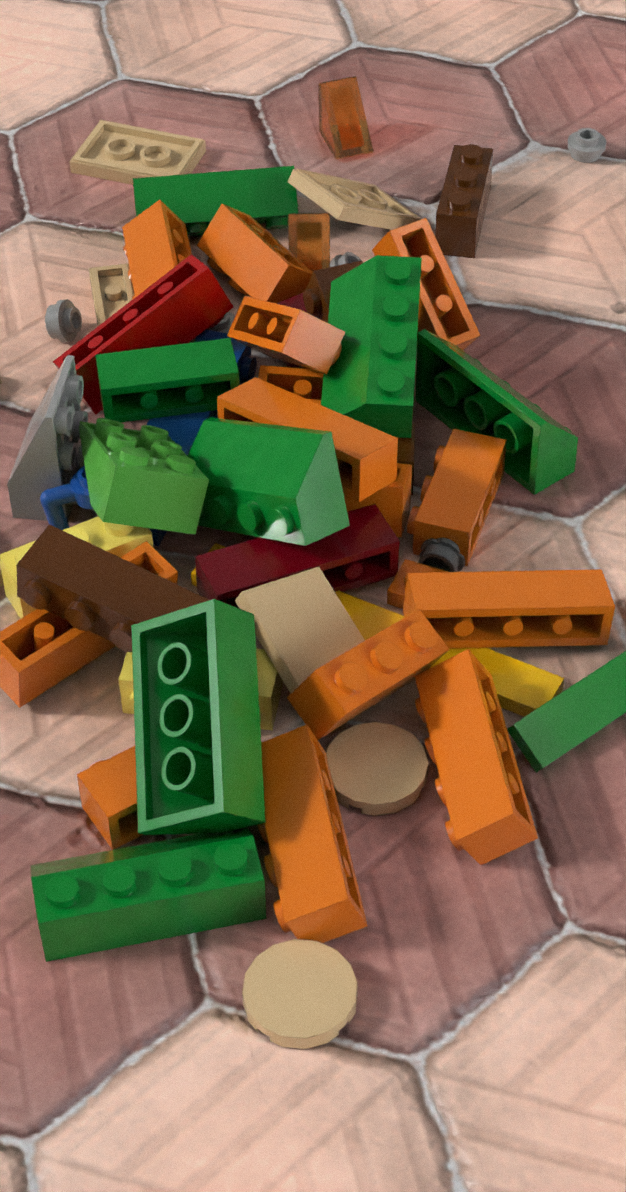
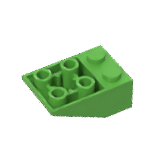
M97 418L96 424L80 421L79 434L90 505L102 522L196 534L209 479L195 465L196 462L182 451V446L170 438L168 431L150 425L141 426L140 431L124 428V424L107 418Z

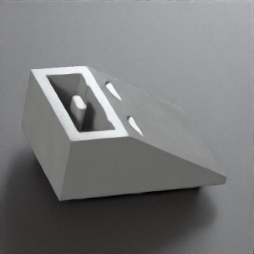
M66 356L28 425L7 483L13 518L47 521L40 501L41 493L46 489L69 484L73 475L84 466L79 424L80 421L88 422V414L86 411H81L80 403L83 397L84 382L82 376L76 375L74 356ZM76 502L62 505L67 521L73 504L77 505Z

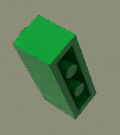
M231 338L96 355L104 418L120 423L217 410V396L240 385L239 371Z

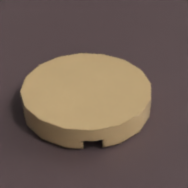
M381 722L356 724L340 732L327 747L326 755L337 801L348 809L350 804L353 807L361 808V813L373 816L396 813L412 805L420 796V790L426 785L429 763L425 748L414 734L397 725Z
M293 939L274 944L256 956L245 973L242 991L243 1005L249 1023L257 1032L259 1029L263 1034L268 1035L271 1042L286 1048L308 1049L330 1042L339 1035V1030L346 1025L348 1020L350 1023L356 1013L358 983L351 964L336 949L319 941Z

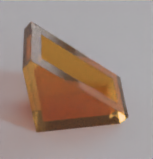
M353 76L319 83V132L335 160L372 153L374 150L357 77Z
M288 214L289 251L312 272L329 268L330 214Z

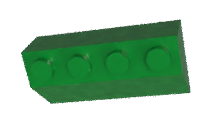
M294 166L133 178L136 216L158 200H161L185 223L188 236H199L204 234L221 204H224L250 215L259 224L266 223V229L290 227V221L297 220L299 214L296 188L288 183Z
M376 255L331 281L328 323L345 331V334L341 341L342 349L338 360L330 366L327 374H323L321 405L394 437L411 438L422 258Z
M426 329L418 332L417 403L451 430L458 429L506 439L504 472L533 495L575 472L578 437L570 429L562 426L542 411L538 405L529 401L513 389L509 383L500 379L477 359L472 358L458 346Z
M213 417L203 420L188 454V457L196 462L195 465L209 479L198 526L307 546L350 526L331 431Z
M212 599L131 625L138 833L144 835L224 833L266 823L254 614Z
M247 827L224 833H200L31 865V881L36 914L46 962L267 919L265 880L254 836Z

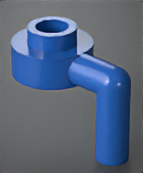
M85 466L81 467L73 475L69 484L46 489L41 493L40 501L48 524L61 530L70 527L62 506L64 504L76 502L77 505L84 509H93L90 505Z

